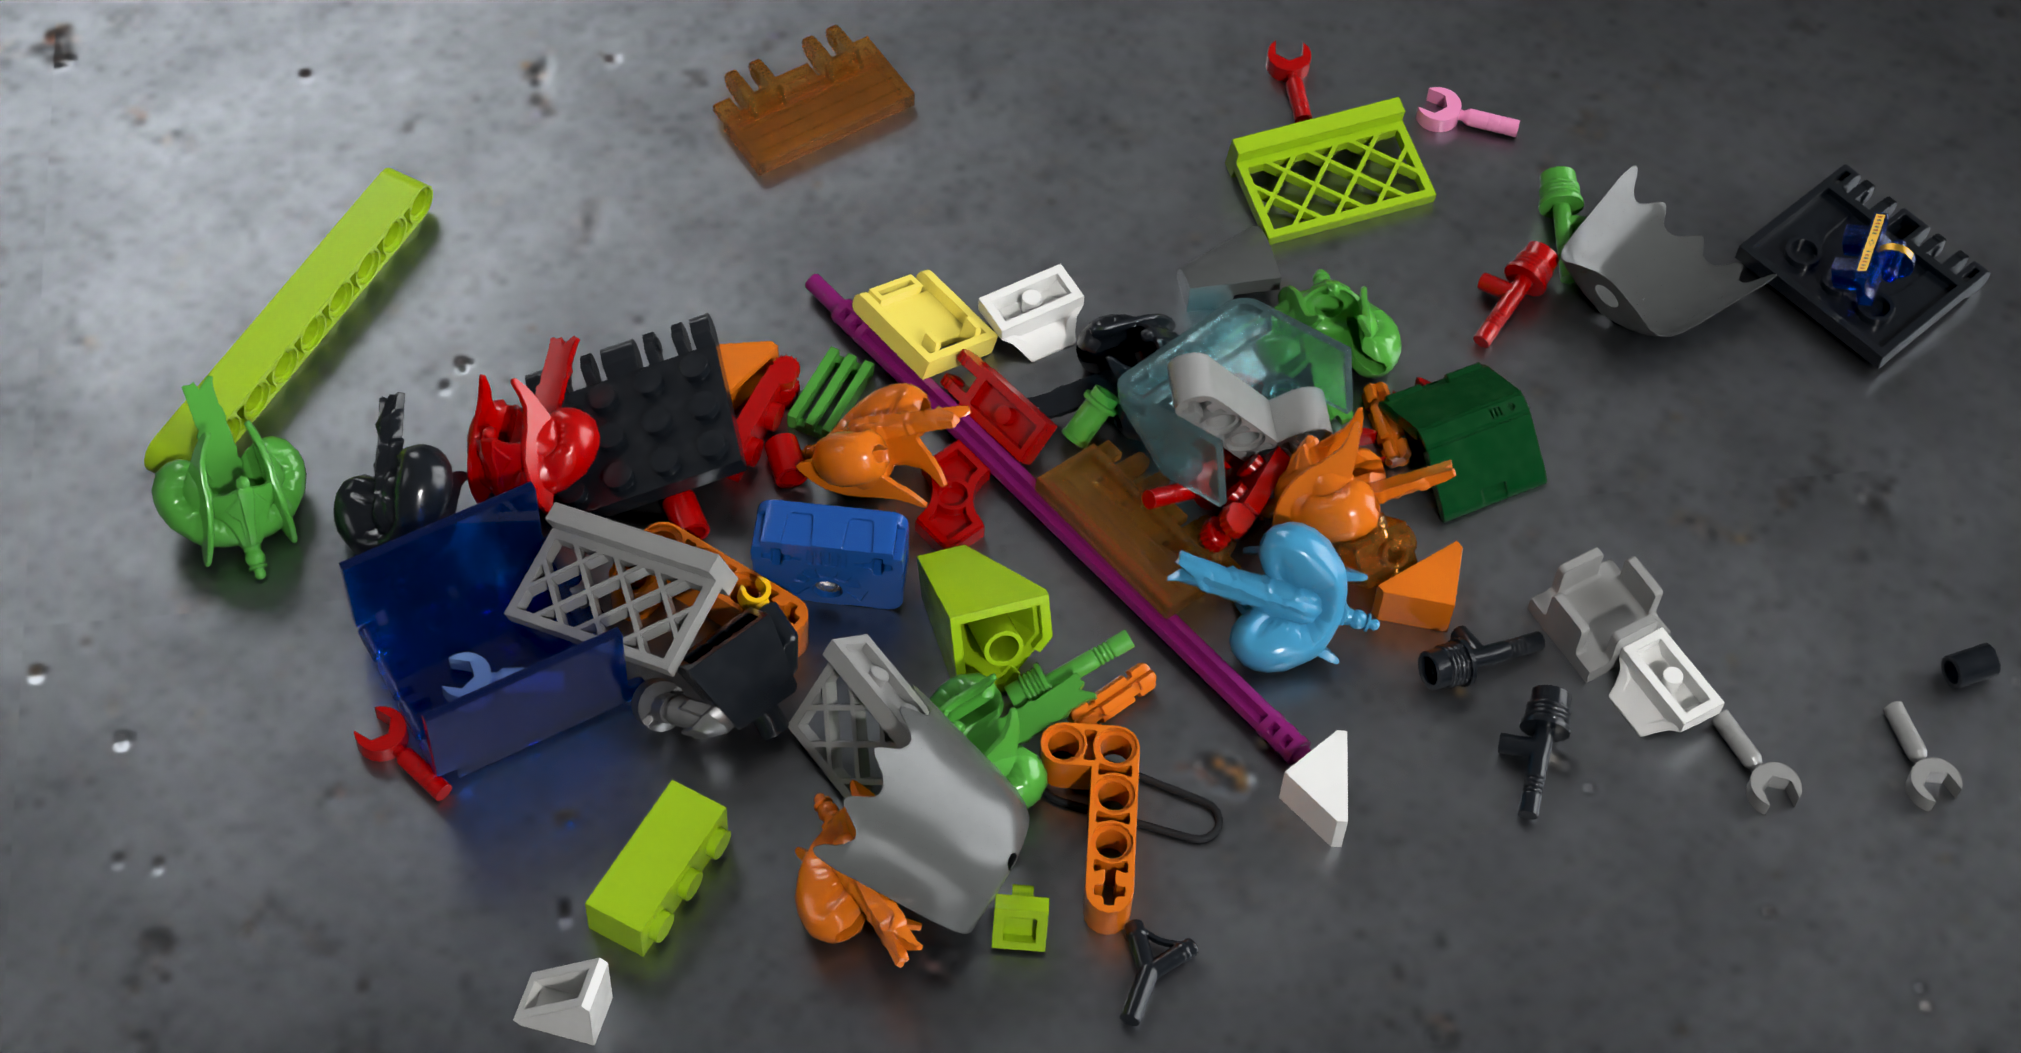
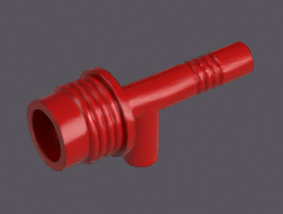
M1530 241L1517 254L1515 259L1505 266L1504 274L1508 281L1486 272L1481 275L1477 288L1500 299L1473 336V340L1477 345L1483 348H1488L1525 295L1541 296L1544 294L1550 278L1553 277V271L1559 264L1558 255L1553 249L1542 242Z

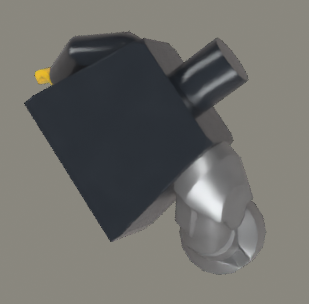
M756 578L755 585L762 594V597L759 598L750 596L746 588L741 585L737 600L739 605L745 610L690 648L681 662L677 672L703 701L685 696L679 686L667 679L659 677L647 679L635 690L631 702L632 713L638 722L651 730L659 732L668 731L679 726L684 728L681 731L682 734L693 736L696 739H706L726 734L733 728L740 730L752 722L764 740L774 738L787 729L789 722L778 704L792 695L797 689L794 673L798 669V633L778 603L769 601L771 585L766 578Z

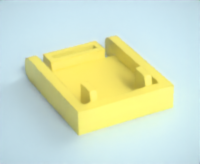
M928 269L919 272L916 278L910 274L871 288L868 293L857 294L853 299L852 306L854 312L922 380L960 366L961 363L958 361L957 356L962 349H967L980 358L991 354L998 335ZM957 342V343L954 344V345H951V346H949V347H946V348H943V349L940 350V348H942V347H945V346H947V345H950V344H953V343Z

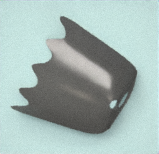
M1636 165L1631 166L1617 179L1567 241L1560 256L1572 279L1601 314L1631 331L1648 336L1671 337L1683 333L1759 289L1777 276V274H1772L1751 282L1742 283L1739 281L1743 270V263L1711 265L1703 256V236H1676L1669 233L1664 226L1666 204L1664 202L1641 204L1635 200L1634 187L1638 173Z
M912 685L917 695L926 705L929 714L924 715L906 707L899 708L901 716L910 731L911 741L904 748L878 747L874 750L875 759L882 773V790L874 797L849 796L844 799L846 811L856 830L855 838L848 843L840 845H817L813 848V852L835 870L915 913L950 930L967 934L973 931L1015 865L1027 835L1030 816L1026 803L1003 773L923 692Z

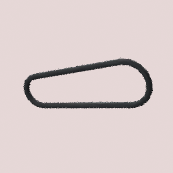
M1057 751L1052 755L1056 757L1059 755L1072 754L1066 751ZM1139 772L1140 781L1209 808L1214 814L1215 826L1204 835H1193L1137 819V827L1194 843L1208 842L1219 834L1223 825L1221 810L1214 802ZM1047 787L1045 788L1043 795L1048 800L1058 805L1088 813L1087 804L1059 797L1050 792Z

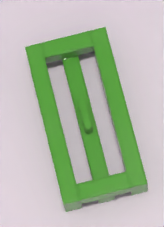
M831 346L787 414V426L817 439L828 435L857 403L874 375V363L865 360L863 364L857 362V356L850 353L846 357L840 356V349ZM837 368L838 370L836 371L828 386L826 387L821 397L817 401L816 405L810 412L809 416L807 417V419H804L806 413L812 406L813 402L815 401L818 394L824 387L830 375L832 374L834 369ZM848 375H854V379L825 425H818Z

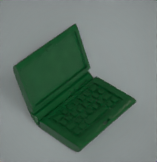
M1477 362L1447 373L1443 379L1424 386L1417 384L1385 396L1384 400L1378 404L1379 409L1412 437L1416 440L1421 439L1426 449V452H1423L1427 467L1450 459L1452 460V468L1455 469L1456 476L1446 482L1432 486L1443 523L1547 483L1546 469L1530 408L1523 393L1485 364Z

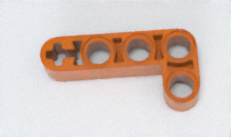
M657 522L644 529V531L719 554L738 577V581L730 596L719 593L707 615V618L723 626L745 610L738 604L737 600L741 585L746 588L750 596L754 598L762 597L761 592L755 585L757 577L763 576L670 522ZM613 563L609 570V578L618 575L615 563ZM648 575L631 583V587L639 588L632 590L635 599L659 588L656 576ZM768 580L771 585L769 601L778 603L798 633V657H800L809 646L807 606L800 598ZM622 588L610 593L613 609L626 603ZM691 588L673 597L691 607L700 591ZM662 602L639 612L641 620L650 616ZM628 617L624 620L631 621V618Z
M1070 722L1055 723L1044 731L1040 741L1039 758L1047 770L1048 784L1059 788L1089 790L1083 899L1084 920L1088 927L1096 933L1104 935L1116 934L1123 930L1126 923L1129 922L1134 895L1140 761L1139 740L1132 731L1121 726ZM1057 751H1066L1074 757L1059 759L1052 754ZM1116 754L1126 760L1120 763H1113L1104 757ZM1116 801L1122 804L1124 808L1110 810L1102 806V803ZM1112 848L1119 851L1122 856L1111 859L1104 857L1099 851ZM1104 885L1114 886L1113 905L1104 904Z

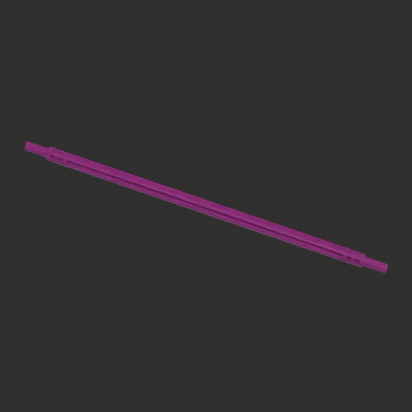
M819 274L812 275L806 281L805 288L832 313L831 319L898 383L913 384L928 395L932 409H935L937 406L942 408L959 406L931 377L922 380L854 312L852 299L845 300ZM967 415L960 418L961 421L956 427L946 429L956 440L959 439L990 469L991 474L1242 716L1261 738L1266 740L1276 752H1279L1288 764L1291 765L1298 762L1311 751V742L1304 735H1301L1297 728L1286 721L1279 711H1276L977 422Z

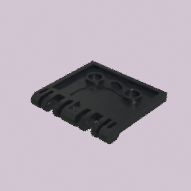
M1845 164L1739 246L1735 258L1761 278L1777 274L1774 279L1768 282L1769 285L1879 369L1964 298L1969 299L1986 283L1990 272L1976 261H1973L1964 268L1970 257L1961 250L1953 254L1942 264L1934 258L1943 250L1947 241L1946 238L1936 233L1932 238H1929L1919 246L1929 234L1931 227L1906 208L1901 209L1888 219L1898 204L1890 196L1884 198L1871 209H1868L1863 204L1871 198L1875 185L1868 180L1858 184L1861 180V175ZM1876 214L1885 215L1867 271H1859L1857 268ZM1886 243H1896L1909 248L1914 255L1911 260L1900 251L1883 250L1878 252L1879 247Z
M709 313L689 319L692 338L697 348L693 351L684 324L679 322L671 325V337L678 356L666 360L663 358L662 345L656 334L650 332L642 335L645 354L650 364L646 367H643L640 351L633 338L600 349L603 369L608 380L601 381L597 363L591 353L580 356V368L587 387L573 391L572 378L570 376L562 407L580 409L596 420L601 437L600 446L596 458L587 473L568 489L554 494L553 504L557 502L608 518L748 470L718 337ZM543 369L525 375L526 386L534 394L536 393V386L540 383Z

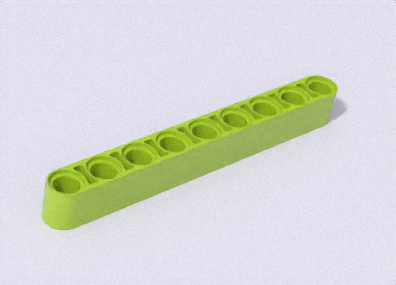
M389 167L381 171L208 373L209 376H213L215 394L219 405L225 412L226 421L235 444L247 430L244 423L249 420L253 423L423 220L432 204L433 189L430 185ZM205 377V378L202 380V382L197 386L198 389L201 387V385H202L203 382L205 381L206 377ZM185 400L150 442L144 458V466L148 471L156 474L162 466L176 459L191 461L198 441L196 437L198 430L187 400Z

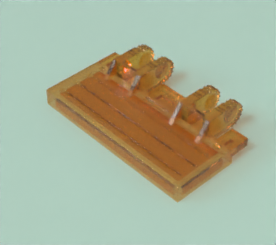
M838 25L827 28L825 32L827 42L836 54L833 57L818 42L815 36L811 35L802 40L803 52L820 75H817L809 64L806 63L775 77L761 59L750 62L748 66L750 75L759 90L754 92L737 70L735 71L734 69L724 74L726 87L742 110H739L729 97L714 104L713 111L724 124L726 134L759 176L914 106L915 93L868 36L852 42Z
M1108 440L1098 447L1095 444L1090 445L1037 477L1035 491L1166 620L1207 594L1189 584L1179 581H1167L1168 575L1181 569L1175 563L1180 551L1225 567L1233 565L1237 569L1241 568L1229 556L1237 546V542L1233 538L1228 543V546L1219 553L1209 552L1208 549L1202 548L1199 545L1201 542L1199 539L1200 529L1203 528L1204 522L1210 518L1208 514L1200 516L1181 528L1180 526L1187 522L1188 515L1176 504L1155 509H1147L1143 505L1142 494L1145 490L1169 485L1171 479L1163 471H1158L1154 475H1150L1135 484L1133 482L1134 479H1138L1140 475L1142 476L1150 464V459L1142 451H1138L1133 456H1129L1115 464L1121 459L1122 452Z

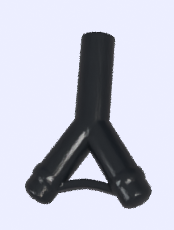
M1133 919L1126 923L1125 931L1137 973L1119 1017L1121 1021L1128 1025L1138 1026L1157 979L1179 965L1190 961L1191 958L1197 955L1198 946L1191 938H1185L1182 941L1161 938L1147 930L1142 920ZM1149 940L1160 946L1169 947V949L1154 957Z

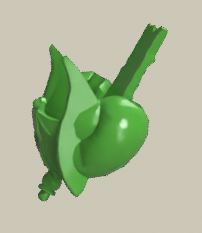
M1318 269L1312 277L1313 285L1310 289L1298 291L1295 287L1288 285L1280 290L1278 293L1279 304L1264 316L1256 334L1257 356L1263 367L1279 378H1290L1299 375L1313 360L1315 362L1314 369L1318 386L1325 394L1330 422L1336 418L1343 425L1353 417L1347 387L1350 381L1347 378L1346 362L1359 375L1365 378H1380L1387 375L1398 363L1402 342L1398 327L1393 319L1368 301L1366 286L1361 287L1359 294H1356L1350 287L1340 283V281L1330 279V275L1325 270Z
M208 375L199 389L194 382L181 387L198 430L196 436L198 441L191 461L176 459L166 463L156 472L151 490L153 503L159 516L170 529L202 547L203 561L206 567L212 564L215 547L240 546L245 553V561L250 566L249 572L254 571L255 578L262 580L266 577L264 568L268 566L265 563V553L261 550L263 539L282 529L292 543L298 542L293 516L306 489L307 473L304 460L300 452L286 439L275 436L261 438L258 430L250 420L245 422L244 425L251 436L253 444L240 458L226 421L225 412L219 405L215 394L213 376Z
M980 673L960 674L950 678L933 693L930 700L1003 773L1017 789L1026 803L1027 809L1040 800L1047 787L1048 773L1038 755L1022 745L1028 743L1032 737L1043 732L1049 726L1067 718L1072 710L1097 699V695L1094 692L1082 690L1085 682L1080 679L1078 673H1075L1040 696L1036 701H1028L1017 710L1015 707H1011L1008 715L1001 717L1004 702L1001 692L994 684L997 679L995 673L987 677Z

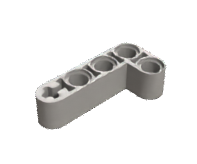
M1196 352L1182 354L1167 364L1175 413L1244 462L1256 453L1263 457L1277 446L1291 458L1293 452L1305 440L1307 435L1316 436L1321 441L1333 434L1325 394L1320 388L1300 387L1268 400L1206 354Z

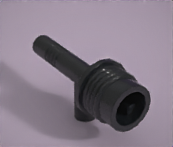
M1458 626L1452 631L1448 642L1436 645L1433 649L1420 653L1418 658L1419 674L1425 686L1430 690L1451 689L1456 686L1468 687L1475 683L1478 668L1542 651L1545 648V639L1539 631H1535L1519 637L1483 645L1466 626Z
M1537 685L1532 688L1530 701L1527 702L1524 717L1521 718L1519 725L1521 731L1531 737L1501 733L1499 738L1498 753L1528 758L1523 792L1517 813L1520 817L1526 819L1538 818L1553 742L1564 741L1571 734L1569 724L1572 714L1570 710L1572 695L1567 690L1557 686Z

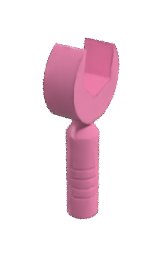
M1442 87L1429 88L1426 101L1441 106L1443 109L1434 113L1418 107L1415 119L1418 124L1432 132H1447L1453 129L1459 120L1469 127L1516 138L1520 124L1518 119L1507 118L1472 108L1461 110L1462 103L1458 95Z

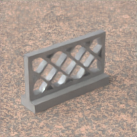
M555 502L545 518L553 528L505 610L504 615L510 621L674 677L719 593L730 596L738 581V577L719 554ZM565 546L574 549L577 561L554 572L552 563L561 547ZM609 561L615 563L618 575L594 585L590 570ZM582 575L585 590L562 600L558 585ZM648 575L656 576L659 588L635 599L631 583ZM622 588L626 603L602 614L598 598ZM691 588L700 591L693 606L676 613L672 600L673 596ZM549 589L553 605L536 613L526 611L535 595ZM663 601L667 618L643 628L639 612ZM589 603L593 619L576 627L569 626L566 613ZM630 617L634 633L617 641L609 640L606 627ZM672 630L674 640L665 657L661 658L651 654L647 641Z
M864 634L836 638L830 641L822 654L828 663L790 720L788 726L844 798L852 796L850 791L851 780L858 781L871 792V785H883L882 777L870 776L868 748L887 747L896 749L909 745L911 734L901 716L900 707L910 708L924 715L929 714L926 705L869 635ZM839 676L849 686L850 703H838L836 681ZM816 711H824L826 740H820L808 725ZM838 711H851L853 740L840 739ZM866 711H869L879 723L880 740H868ZM841 747L854 749L856 777H850L844 770Z

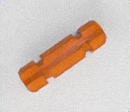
M1382 381L1375 384L1368 383L1364 386V392L1361 397L1365 409L1371 412L1368 414L1372 429L1378 432L1376 439L1378 446L1384 448L1380 451L1382 457L1387 456L1385 464L1389 468L1403 467L1409 463V457L1411 456L1408 441L1402 437L1405 435L1404 430L1378 407L1379 402L1383 401L1385 396L1390 395L1389 388Z
M1144 662L1137 663L1125 671L1127 677L1119 675L1094 692L1097 695V699L1072 710L1067 721L1070 723L1098 724V721L1102 723L1108 721L1136 701L1134 696L1143 697L1155 688L1157 677L1154 671Z

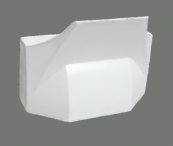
M1060 263L980 297L978 310L1001 340L1013 344L1031 362H1035L1076 343V321L1084 305V295Z
M1663 627L1622 648L1619 655L1620 671L1615 685L1609 694V699L1639 737L1667 730L1682 732L1721 712L1725 702Z

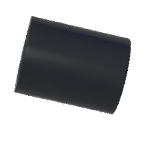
M1982 643L1944 656L1941 660V670L1947 684L1953 689H1960L1998 676L2001 664L1996 650L1990 644Z

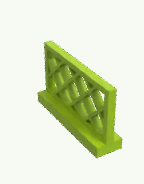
M1399 97L1232 139L1225 160L1226 168L1231 178L1237 177L1256 223L1262 228L1270 245L1434 202L1437 194L1402 120L1406 111ZM1395 137L1401 149L1398 160L1375 150L1374 147L1377 141ZM1347 149L1363 158L1357 170H1354L1332 160L1335 153ZM1368 159L1392 170L1386 184L1361 173ZM1306 160L1321 167L1315 181H1312L1291 171L1293 164ZM1326 170L1350 180L1344 195L1320 184ZM1265 171L1278 177L1279 180L1273 192H1270L1255 185L1250 174ZM1399 173L1415 180L1419 191L1406 194L1391 187V184L1396 174ZM1285 181L1309 192L1302 206L1278 195ZM1355 184L1380 194L1376 203L1368 205L1351 199L1349 196ZM1314 194L1338 205L1334 214L1326 216L1307 209ZM1272 205L1295 215L1296 218L1293 224L1274 229L1268 216Z

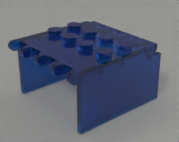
M531 481L339 563L352 620L356 627L361 626L358 634L372 660L378 662L377 669L393 699L399 701L398 708L415 739L421 740L419 747L432 771L437 776H443L454 770L459 778L632 700L635 690L644 682V679L640 676L627 680L623 636L618 627L580 644H576L510 621L504 615L505 610L548 535L542 537L536 489ZM553 562V563H552V566H553V569H554V572H555V571H557L558 569L556 568V566H555V564H554V562ZM582 575L558 585L562 600L572 596L569 589L582 581ZM549 589L535 595L526 611L536 613L553 605ZM590 606L583 609L579 607L566 613L568 624L571 627H576L593 619ZM462 652L476 653L487 660L491 672H497L502 668L524 667L522 670L450 702L443 696L442 686L463 688L473 678L472 673L469 671L450 669L448 658Z

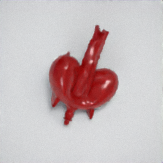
M576 336L571 337L567 342L562 337L557 339L552 337L550 339L540 383L536 386L535 394L517 378L511 379V385L518 395L523 408L517 404L507 405L504 399L493 401L492 391L486 375L480 374L476 411L467 434V478L471 494L479 506L486 501L491 491L500 499L499 505L495 510L496 518L493 520L497 523L495 530L498 534H504L507 526H512L511 520L516 515L515 508L517 504H522L524 500H534L541 511L548 515L553 506L554 494L568 489L583 477L598 453L601 437L596 420L580 409L562 407L567 383L573 373L572 363L580 339Z

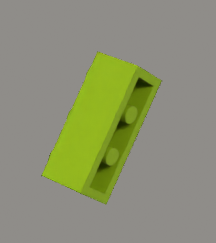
M671 780L585 902L588 928L642 957L645 956L654 941L657 943L662 942L673 925V913L683 899L686 901L692 899L702 882L703 869L711 858L715 860L720 858L730 841L731 831L728 830L727 807Z

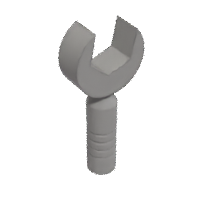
M1895 701L1888 704L1883 709V712L1906 756L1915 763L1905 783V789L1910 800L1919 808L1931 812L1936 801L1925 788V782L1943 783L1956 799L1962 790V778L1959 771L1944 759L1927 758V749L1903 703Z
M1724 710L1714 716L1711 720L1714 727L1743 766L1753 771L1746 785V797L1750 805L1759 813L1766 815L1770 804L1763 790L1769 786L1786 790L1795 808L1802 793V783L1797 773L1782 763L1767 762L1763 764L1762 755L1751 740L1748 739V736L1728 710Z

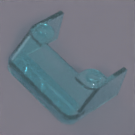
M1238 298L1225 303L1122 374L1117 382L1119 404L1159 471L1164 476L1219 507L1227 503L1223 440L1175 413L1167 373V364L1172 359L1186 353H1203L1210 356L1268 400L1291 390L1310 386L1323 390L1328 405L1345 414L1353 410L1351 347L1252 298Z

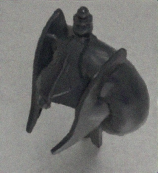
M1126 314L1101 316L1092 320L1083 329L1077 338L1076 344L1077 357L1084 369L1093 373V375L1070 384L1061 385L1051 392L1028 397L1027 399L1036 407H1039V410L1049 419L1062 417L1076 412L1086 399L1083 395L1087 389L1092 390L1097 384L1118 398L1119 403L1115 407L1117 414L1113 418L1117 429L1126 438L1139 442L1157 439L1170 432L1182 419L1175 413L1167 364L1175 357L1186 353L1196 352L1211 356L1213 350L1219 348V342L1215 339L1210 341L1208 338H1204L1203 340H1195L1190 343L1183 336L1172 332L1176 328V323L1172 318L1164 314H1146L1137 317Z
M402 392L389 394L388 398L383 396L379 398V415L375 423L378 433L376 459L373 464L375 476L359 474L343 481L336 492L333 507L334 522L338 534L349 548L362 558L359 569L360 579L367 580L388 572V584L392 586L391 590L394 594H400L403 591V587L408 584L407 577L409 571L407 567H412L423 561L428 552L441 546L449 537L455 520L461 486L468 480L467 472H452V466L447 456L436 447L427 444H416L403 449L405 441L402 438L405 393Z

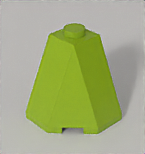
M967 545L918 555L917 564L921 597L949 677L952 678L960 674L980 673L987 677L995 673L997 679L994 684L1001 693L1006 692L1004 686L1015 681L1017 676L1021 675L1019 668L1033 651L1041 652L1053 637L1047 590Z

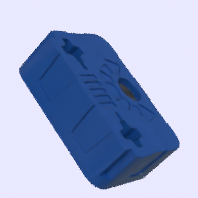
M783 500L762 501L758 506L750 549L753 571L804 601L863 606L885 610L896 609L902 605L909 563V522L905 516L891 511Z

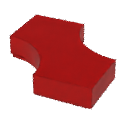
M958 439L934 455L947 481L945 487H940L928 473L921 469V474L930 486L932 497L927 508L915 520V531L935 551L960 545H967L969 547L984 537L985 526L976 513L973 502L979 489L990 480V469Z

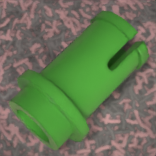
M1097 384L1092 390L1087 389L1084 392L1085 401L1069 423L1061 430L1067 439L1084 449H1087L1090 445V441L1106 419L1117 414L1115 407L1119 403L1118 398Z

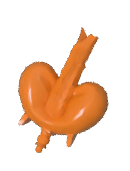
M908 383L891 384L875 390L859 401L828 435L813 445H806L801 450L804 461L798 463L796 467L815 484L838 494L853 497L896 499L925 508L928 502L908 487L897 483L890 477L893 469L897 465H907L923 469L940 487H945L947 481L943 471L920 437L925 432L956 427L961 421L960 418L971 414L969 406L944 408L937 406L935 409H932L928 395L920 388Z
M1359 407L1348 424L1331 436L1321 441L1313 435L1305 437V440L1298 445L1291 455L1287 470L1279 476L1274 489V498L1268 499L1257 517L1260 521L1264 520V518L1273 517L1272 526L1286 522L1304 523L1317 529L1331 543L1348 542L1367 535L1377 527L1381 511L1380 504H1384L1391 499H1400L1403 495L1411 494L1418 490H1428L1432 486L1454 478L1456 472L1452 468V460L1450 459L1405 474L1386 478L1385 469L1380 457L1367 448L1359 447L1364 420L1363 407Z
M851 780L850 791L852 796H876L858 781ZM818 793L814 797V810L818 812L819 819L824 822L821 826L822 831L812 842L809 849L803 847H796L795 849L797 857L802 861L797 875L794 895L797 913L801 922L813 938L836 944L849 940L861 932L864 922L867 920L874 927L875 932L882 944L887 948L895 965L902 968L905 962L909 961L907 951L922 950L923 945L915 938L911 931H920L922 923L905 918L903 911L895 901L835 870L814 854L813 848L817 845L845 844L852 841L856 836L855 827L845 806L839 810L831 797Z

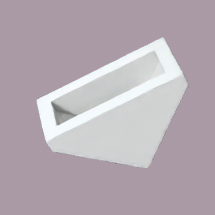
M1336 730L1286 770L1279 798L1331 847H1342L1348 824L1347 731Z
M599 957L532 972L513 1021L524 1027L595 1046L613 998L608 963Z

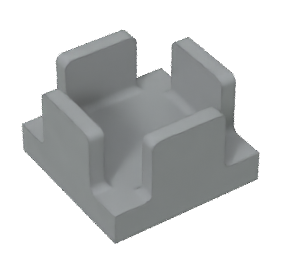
M1598 547L1561 564L1557 569L1552 586L1548 590L1532 597L1527 608L1585 683L1619 667V655L1623 647L1662 627L1668 634L1671 632L1656 612L1663 595V590L1637 557L1633 556L1625 560L1622 570H1620L1611 558L1602 562L1604 554Z

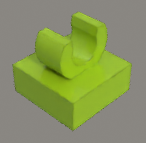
M1012 884V895L996 894L991 948L1045 952L1050 898L1034 897V886Z

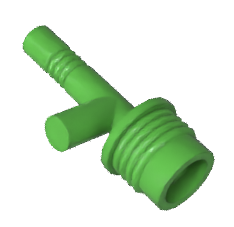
M1566 166L1549 168L1540 174L1538 210L1544 217L1554 220L1560 281L1565 284H1571L1575 281L1570 276L1560 256L1567 241L1587 216L1576 215L1583 210L1584 200L1580 194V186L1577 182L1575 170Z
M1126 629L1108 638L1106 642H1102V645L1098 644L1097 647H1093V650L1089 649L1046 675L1039 663L1036 662L1033 664L1034 667L1027 670L1026 673H1022V676L1018 675L1015 681L1004 686L1017 710L1028 701H1036L1040 696L1075 673H1078L1079 677L1082 678L1101 667V665H1104L1105 662H1109L1114 657H1119L1131 650L1135 645Z

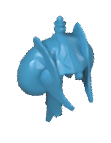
M1286 522L1273 525L1263 535L1260 546L1243 548V554L1259 556L1262 570L1265 574L1260 575L1240 570L1233 565L1225 567L1180 551L1175 563L1181 569L1167 576V581H1179L1189 584L1207 594H1214L1234 602L1242 615L1231 628L1229 637L1231 651L1242 665L1255 671L1266 673L1284 672L1309 662L1317 656L1330 663L1338 664V657L1326 646L1334 636L1339 625H1349L1353 629H1363L1364 632H1367L1368 628L1375 631L1380 627V622L1377 619H1372L1371 613L1367 615L1362 610H1353L1346 603L1348 582L1366 581L1368 575L1345 567L1330 540L1317 529L1304 523Z

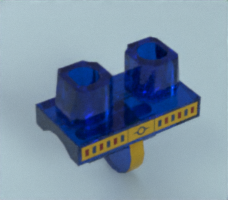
M1874 212L1870 226L1847 224L1843 234V254L1859 256V259L1835 257L1831 269L1833 288L1856 290L1858 305H1873L1881 278L1886 282H1894L1897 278L1909 276L1914 270L1916 257L1907 248L1906 242L1895 240L1892 243V240L1886 236L1885 231L1889 222V213Z

